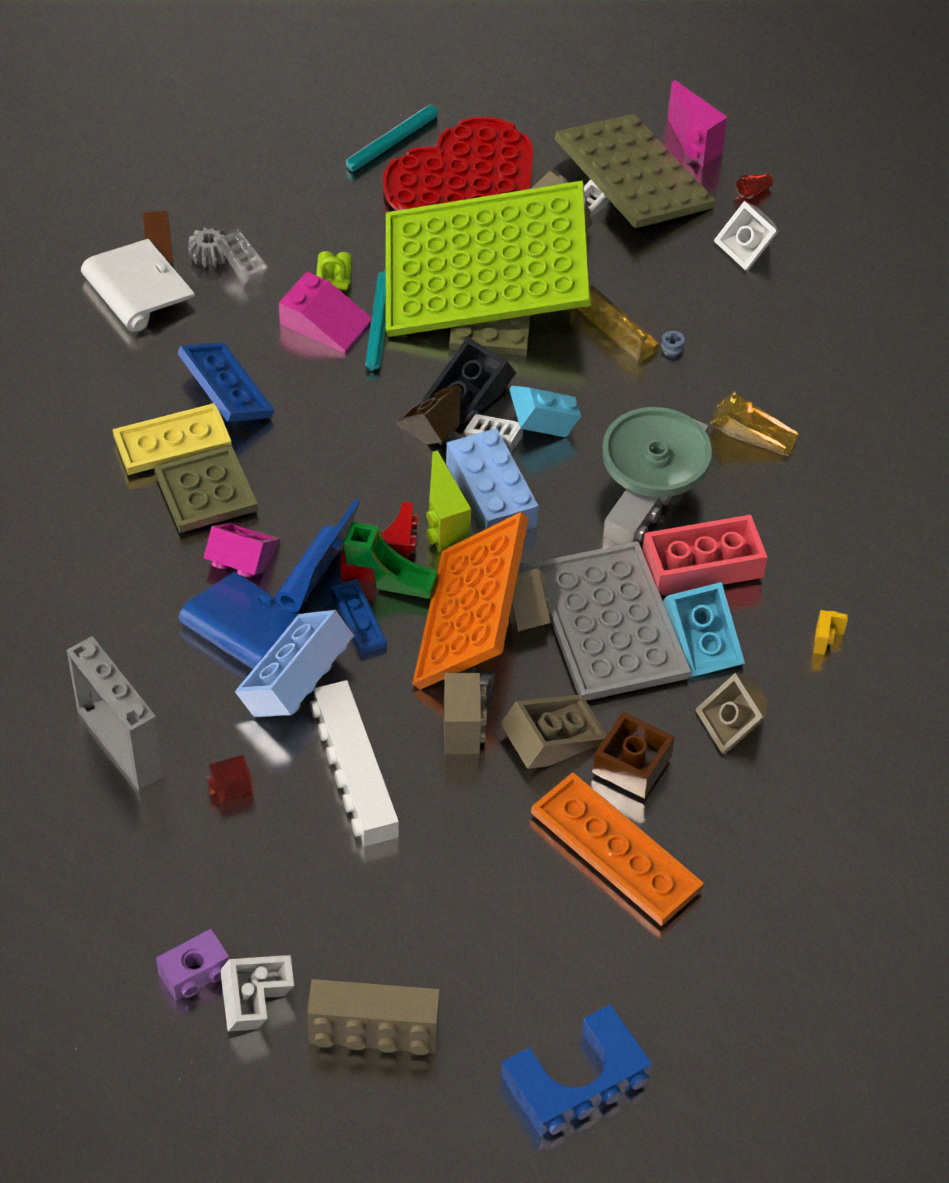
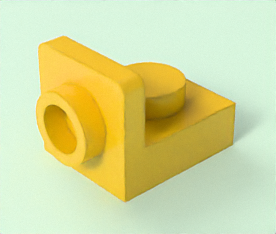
M820 610L815 632L814 654L825 655L827 644H833L834 634L844 635L848 621L847 614Z

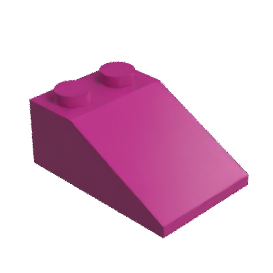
M674 80L671 84L668 121L684 153L703 167L723 153L728 117Z
M308 271L279 302L280 325L344 354L347 353L371 324V317L332 283Z

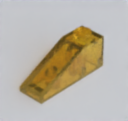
M735 392L719 402L710 421V424L732 438L784 456L790 454L798 437L797 432Z

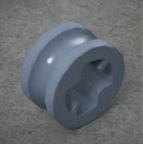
M678 331L665 332L662 336L661 349L668 355H678L684 350L685 337Z

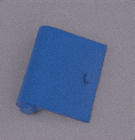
M355 498L336 527L326 525L320 530L277 592L275 599L281 608L294 613L300 610L342 548L351 522H353L360 500Z
M233 572L190 599L180 611L179 622L253 670L300 613L284 610L278 605L274 596L243 576Z

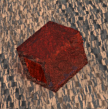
M244 755L209 764L210 776L206 777V783L209 793L216 794L219 804L253 794L252 777Z

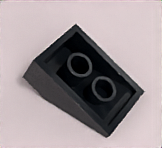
M467 337L422 401L425 402L435 397L434 394L443 388L459 385L461 388L459 425L463 427L475 414H479L503 393L515 376L516 371L507 360Z

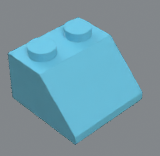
M511 386L510 388L520 429L567 437L581 418L576 397L529 387Z

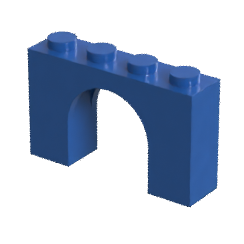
M611 1004L585 1017L583 1021L582 1034L603 1065L602 1074L591 1084L582 1087H568L557 1083L546 1073L530 1047L502 1062V1079L541 1138L549 1133L554 1135L561 1132L569 1122L577 1118L579 1120L587 1118L600 1105L604 1103L607 1105L612 1104L622 1096V1093L631 1088L637 1090L649 1081L652 1063Z

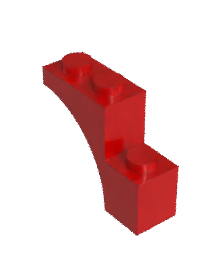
M402 502L400 512L395 521L381 533L387 544L409 561L411 551L416 552L417 535H412V530H417L418 514L413 513V502ZM343 545L341 560L342 581L348 582L358 579L359 582L375 583L374 569L347 564Z

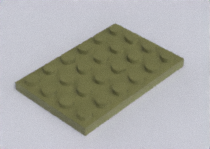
M635 114L556 131L555 141L634 228L714 208L716 200Z

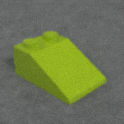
M437 450L432 454L429 511L426 513L429 529H426V535L431 545L435 544L438 552L441 554L443 550L470 537L471 508Z

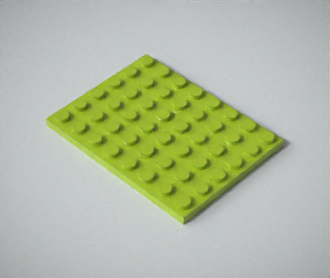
M583 181L386 212V332L388 337L591 306Z

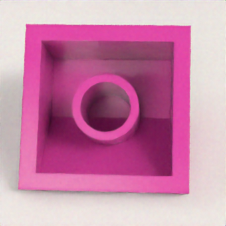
M233 523L216 525L211 528L203 558L212 561L211 565L214 567L227 569L229 566L237 569V574L252 578L253 575L265 571L281 539Z

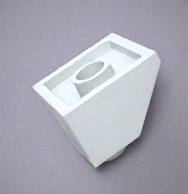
M744 201L714 239V242L748 271L779 231L775 223L759 208Z

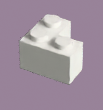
M290 955L229 959L221 969V980L228 1031L255 1030L264 1024L267 1020L265 998L286 996L294 987Z

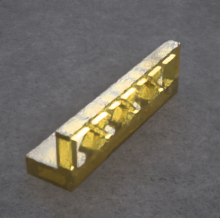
M590 285L591 306L578 308L638 362L659 351V343L593 285Z

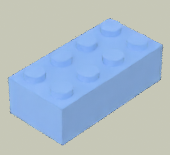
M497 428L447 442L446 464L469 504L481 531L520 512L529 518L527 529L537 527L539 506Z
M336 610L298 614L236 689L235 693L254 717L292 715L300 708V703L305 696L316 688V683L321 676L331 669V664L337 656L347 649V644L354 635Z

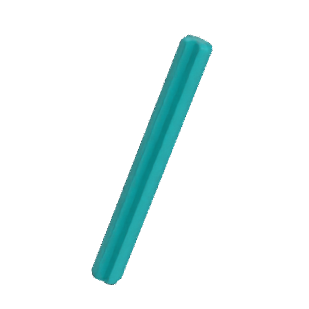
M432 104L423 108L346 159L347 169L355 172L438 116V109Z
M386 271L379 273L377 276L365 366L370 371L379 369L381 365L386 329Z

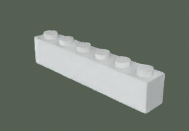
M345 680L315 688L314 700L310 701L312 715L314 718L319 717L321 723L318 724L319 734L322 741L327 740L329 747L326 748L330 765H336L337 771H334L338 788H344L345 795H343V801L346 811H352L354 819H351L355 836H361L364 847L399 838V821L348 681Z

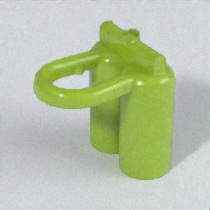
M328 251L319 253L316 276L328 280L339 290H348L352 277V255L347 252H340L336 256Z

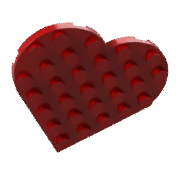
M494 117L463 119L459 121V125L452 129H445L440 135L436 146L413 148L407 150V154L399 159L395 157L384 171V196L387 202L398 211L530 189L533 146L526 133L522 134L516 129V125L509 121Z

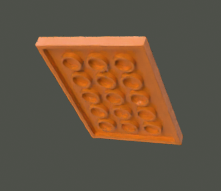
M522 512L442 551L438 566V579L432 593L412 682L418 689L421 690L443 680L445 673H459L502 654L529 520Z

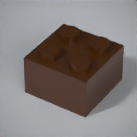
M622 712L595 752L592 773L645 798L672 757L675 737Z

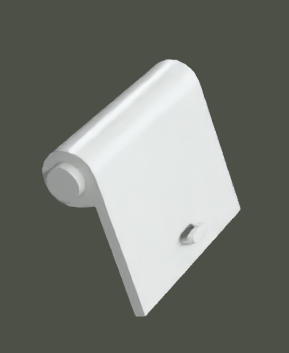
M149 239L92 256L81 267V272L131 332L143 330L147 326L150 312L194 298L195 296L191 288Z

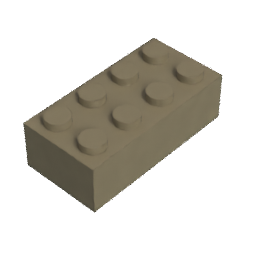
M312 979L307 1011L309 1043L325 1048L335 1045L347 1046L353 1050L373 1048L387 1053L397 1050L410 1051L416 1055L436 1054L440 989Z

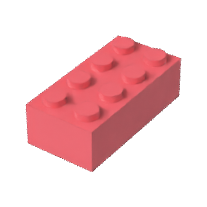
M751 515L644 534L642 551L660 596L684 592L720 582L724 585L764 578L767 554Z

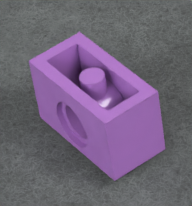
M209 929L156 957L158 974L175 1001H178L183 997L187 998L195 995L200 988L211 982L221 981V969L230 957L212 929ZM193 965L201 966L198 969H189Z

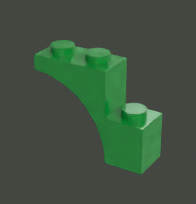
M351 522L343 543L347 564L374 569L377 589L431 599L438 579L437 570L415 564L394 551L382 537L379 526Z

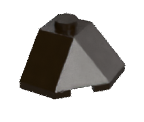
M459 385L443 388L434 394L435 397L425 401L423 404L422 402L416 404L395 423L398 427L427 445L447 442L452 438L451 433L459 426L461 388Z

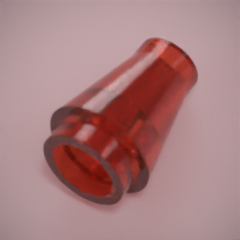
M769 173L742 175L736 182V191L740 197L751 199L765 189L772 187L773 178Z

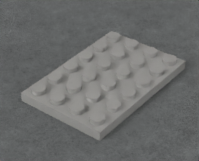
M638 541L532 563V566L537 567L544 574L546 587L543 588L544 596L548 598L552 608V614L549 617L581 700L597 699L690 678L691 670Z

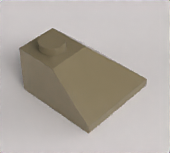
M734 673L695 710L721 753L726 754L766 718L768 700L755 679Z

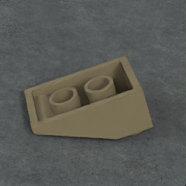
M579 695L516 701L500 723L527 769L551 766L601 745L607 736L586 700H581Z

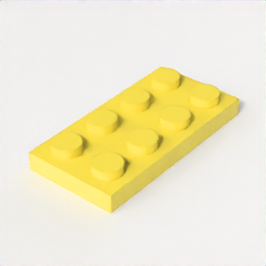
M214 403L113 429V436L128 475L232 445L223 419Z

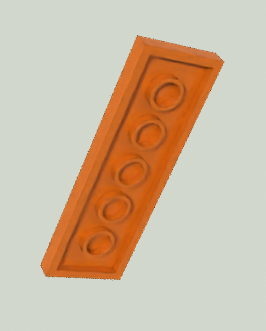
M574 772L531 806V813L661 926L703 890L704 883Z

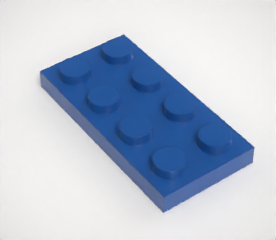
M224 342L180 346L178 351L179 357L227 422L272 418L275 409Z

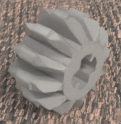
M215 226L211 229L204 227L202 231L195 230L194 235L189 237L188 251L190 258L195 261L196 265L203 264L204 268L212 265L216 268L217 263L225 264V260L230 258L231 242L229 236L224 233V230L217 231Z

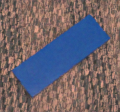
M358 579L332 586L331 593L345 624L354 635L352 639L360 656L387 648V641Z

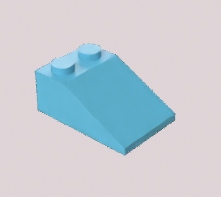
M722 582L668 595L663 600L691 670L690 678L745 664Z

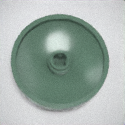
M662 407L639 408L621 415L608 427L602 446L603 462L610 476L624 488L651 497L674 496L687 492L697 486L706 476L712 456L710 439L699 423L686 414Z

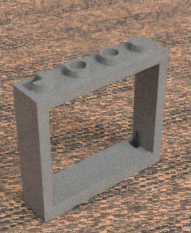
M93 636L67 649L78 713L139 791L164 777L155 714ZM135 717L138 722L131 726L128 721Z

